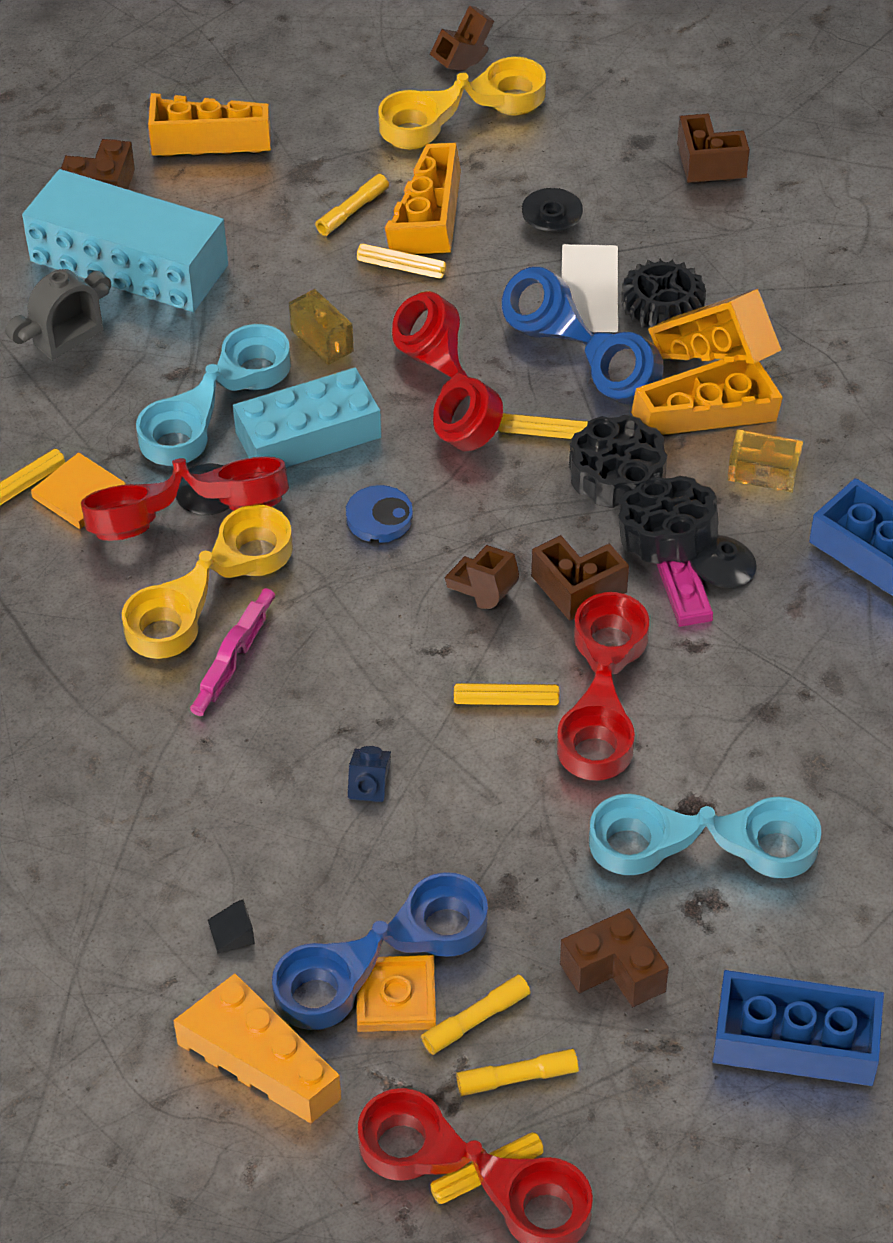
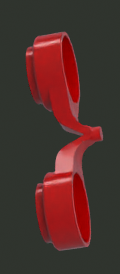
M420 292L406 299L396 311L392 323L393 342L400 351L415 361L425 363L451 377L443 385L441 394L438 396L434 406L433 426L435 432L441 439L461 451L476 450L484 446L497 432L503 417L502 399L494 389L476 378L468 377L462 369L458 358L460 316L456 307L435 292ZM428 310L424 325L418 332L411 335V330L416 320L424 311ZM467 396H470V405L466 414L461 420L451 423L459 404Z
M276 457L241 459L203 474L189 472L186 459L179 458L172 461L173 474L168 480L153 484H125L104 488L84 497L81 501V508L87 531L96 534V537L101 540H123L140 535L149 529L150 523L156 517V512L168 507L174 501L182 477L200 496L213 499L219 498L220 502L228 505L233 511L244 506H275L281 502L282 496L289 489L285 462Z
M604 592L593 595L579 606L575 615V645L579 652L587 658L589 665L596 672V675L585 694L572 709L565 713L559 722L557 730V755L561 764L570 773L587 780H605L615 777L628 767L633 757L634 727L617 696L612 674H618L628 663L639 658L645 651L649 635V615L645 607L638 600L623 593ZM604 628H615L626 633L630 640L620 646H605L596 642L592 635ZM587 739H600L612 745L615 752L603 760H590L578 754L575 747Z
M398 1088L384 1091L373 1097L363 1108L358 1120L359 1150L366 1165L376 1174L391 1180H411L424 1174L453 1173L472 1161L484 1190L504 1215L509 1231L520 1243H577L587 1232L592 1216V1189L586 1176L573 1164L552 1157L510 1159L492 1156L482 1148V1144L479 1141L471 1140L468 1143L463 1141L443 1117L436 1103L427 1095L416 1090ZM395 1126L412 1127L420 1132L425 1140L423 1147L417 1153L402 1158L388 1155L381 1149L378 1143L380 1137L387 1130ZM542 1195H552L566 1202L572 1214L565 1224L557 1228L544 1229L531 1223L526 1217L524 1209L532 1199Z

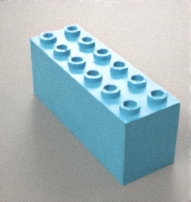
M62 169L55 173L22 214L30 261L57 270L68 269L83 278H87L94 271H101L111 280V287L191 312H195L228 267L223 218Z

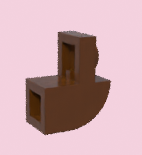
M469 6L457 31L441 29L430 55L446 68L454 70H466L479 63L489 50V47L484 42L493 26L494 20L479 8Z
M486 545L473 559L464 556L444 578L447 588L475 597L478 608L491 609L518 582L519 570L515 554Z

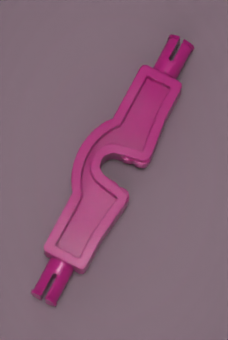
M262 589L256 602H250L237 625L224 638L216 659L200 683V693L190 706L191 712L195 715L203 716L210 702H216L236 671L237 653L246 654L266 620L268 607L276 597L272 590Z

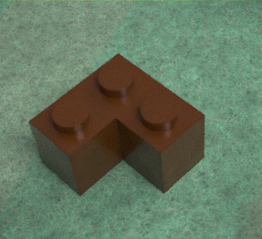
M709 113L679 116L677 145L687 183L747 178L750 149L744 130L714 133Z
M102 139L95 158L65 155L60 169L128 189L135 171L132 142Z
M562 535L532 549L531 577L569 621L575 619L579 606L593 595L604 592L627 593L629 565L610 543L582 557L576 553Z
M629 908L561 939L560 965L579 994L612 978L632 1008L666 992L669 966Z

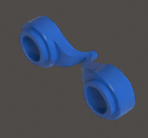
M528 267L515 274L506 285L502 296V312L506 321L513 328L530 337L561 338L584 343L586 345L585 354L591 366L593 382L602 394L622 404H633L636 388L662 379L663 359L660 351L653 343L632 332L593 334L584 324L572 299L569 286L561 277L543 267ZM541 283L544 289V300L541 306L529 315H522L519 309V298L522 292L532 284ZM623 349H632L636 357V364L632 374L620 382H613L608 372L612 357Z
M450 872L433 874L422 879L413 887L406 902L388 924L384 921H376L372 926V930L365 937L339 943H310L291 949L277 962L272 975L274 1002L279 1014L290 1024L307 1030L325 1029L342 1021L353 1008L357 992L371 974L383 940L396 950L406 953L428 952L437 956L450 957L472 950L481 942L487 930L488 904L483 890L475 881L461 874ZM443 909H450L463 914L467 918L468 924L459 933L441 935L433 932L427 926L426 921L433 913ZM312 980L327 982L337 991L336 996L330 1003L319 1008L302 1006L293 998L296 989L303 983Z

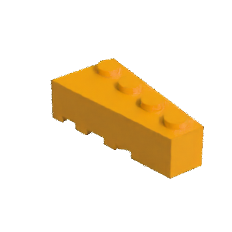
M151 93L148 128L152 155L169 157L176 154L202 155L204 153L231 154L233 152L260 153L262 151H271L269 104L231 100L227 105H222L212 98H204L202 102L187 101V96L175 95L174 100L162 99L161 94Z
M426 144L413 170L414 176L411 181L407 182L404 188L405 194L401 202H397L393 210L394 216L392 220H388L385 226L388 247L392 250L410 254L451 253L461 175L457 144Z
M758 289L674 316L648 328L653 343L660 351L662 359L690 360L692 358H701V361L724 359L725 362L744 360L746 363H757L781 351Z
M724 359L636 388L631 413L633 417L640 418L645 425L657 428L662 435L775 422L778 418L783 396L760 361L757 363H746L744 360L725 362Z
M235 973L173 1020L179 1046L187 1051L194 1050L204 1056L205 1061L216 1068L221 1066L236 1075L241 1083L250 1088L253 1085L268 1094L270 1100L311 1124L341 1100L340 1075Z

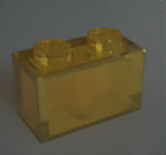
M316 289L289 302L291 331L327 365L354 352L352 323Z
M737 429L729 459L727 480L793 493L800 466L803 441Z

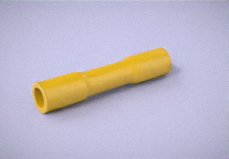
M380 173L376 174L363 184L356 193L315 222L318 232L323 236H328L362 206L377 198L389 188L387 178Z
M519 974L490 991L483 999L459 1014L448 1017L421 1034L424 1046L429 1053L435 1055L462 1038L467 1031L498 1012H503L530 995L531 992L527 982Z
M572 1048L510 1064L485 1066L456 1072V1079L460 1096L495 1090L500 1086L576 1073L579 1072L575 1050Z

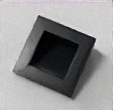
M244 899L233 903L208 919L217 954L255 944L253 927Z

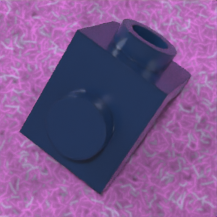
M364 746L360 749H354L349 763V799L384 801L386 777L391 763V751H382L381 748L376 746Z

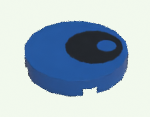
M386 485L366 487L351 496L346 505L347 526L354 535L365 541L370 542V539H379V543L390 542L400 538L411 526L413 518L412 503L405 493L394 487Z

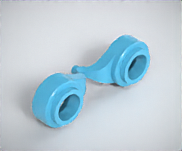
M264 324L246 325L232 331L223 341L218 364L206 366V373L198 386L171 398L155 401L141 411L136 421V430L142 454L150 461L165 466H173L172 461L175 459L185 458L186 463L197 458L204 451L208 442L207 429L214 409L216 383L228 390L237 391L245 388L263 390L282 381L289 373L291 367L290 346L286 335L279 329ZM256 358L266 359L273 363V365L262 369H245L241 367L243 363ZM170 433H181L190 438L187 442L174 446L159 445L157 443L159 438Z
M621 794L606 799L594 810L590 820L589 847L595 860L605 869L621 875H639L654 869L664 858L690 846L707 826L719 846L743 858L757 872L774 878H790L804 873L814 864L821 840V825L815 813L808 806L787 797L766 798L750 807L726 816H716L712 807L705 806L700 809L697 815L690 816L663 807L644 796ZM628 830L644 836L649 845L638 854L628 855L614 850L609 845L608 839L617 832ZM768 834H784L798 844L799 850L789 857L780 858L764 852L758 842Z

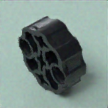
M628 415L613 418L601 416L588 421L587 426L582 431L574 433L571 439L569 468L572 473L571 484L579 494L593 499L596 505L608 508L619 506V500L623 494L635 489L640 483L654 477L666 478L668 455L664 449L665 439L657 428H652L642 423L640 418Z
M686 476L650 478L640 483L635 489L625 492L619 500L620 513L618 514L621 543L627 552L639 555L642 561L656 564L665 561H676L679 563L696 558L704 549L712 547L719 537L717 497L710 487L700 485L694 478Z

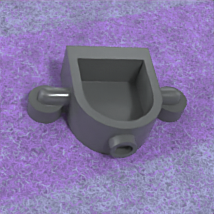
M59 269L49 273L37 283L30 294L27 305L28 317L25 318L23 315L13 317L6 325V335L17 344H22L33 338V344L53 361L104 331L99 299L108 295L111 288V280L101 271L92 272L85 281L75 272L68 269Z

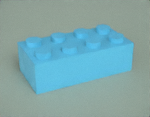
M356 367L233 405L235 432L248 457L280 458L285 462L286 468L381 438L380 409Z

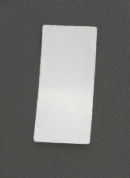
M564 244L562 246V279L569 286L572 299L584 324L591 332L617 333L618 246Z

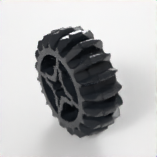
M661 258L656 263L647 260L645 266L637 264L635 270H629L622 283L621 302L622 306H624L625 315H629L632 322H640L642 328L647 326L653 327L674 316L705 306L706 288L702 281V275L696 274L695 268H686L685 262L675 264L673 259L670 262H663Z

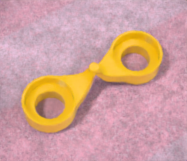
M507 57L493 62L480 76L469 82L467 73H459L454 85L446 90H403L392 93L385 97L379 105V132L387 142L401 149L412 150L426 146V144L432 142L439 135L441 126L454 115L464 89L479 105L494 107L499 112L507 115L527 114L540 106L545 99V70L540 64L531 59ZM515 89L525 91L526 93L512 94L505 93V91ZM405 123H416L422 125L420 127L414 128L398 127L399 125Z
M265 505L244 506L227 515L220 525L219 535L212 552L206 550L200 552L199 560L190 573L166 583L143 588L126 601L122 609V623L125 639L130 648L142 656L156 659L169 658L188 649L198 633V619L207 596L210 569L226 578L241 575L262 576L277 571L287 563L293 550L291 525L288 518L279 510ZM254 540L267 541L275 547L270 553L259 556H248L239 551L242 545ZM161 620L171 621L180 627L176 634L162 639L149 638L143 634L148 625Z

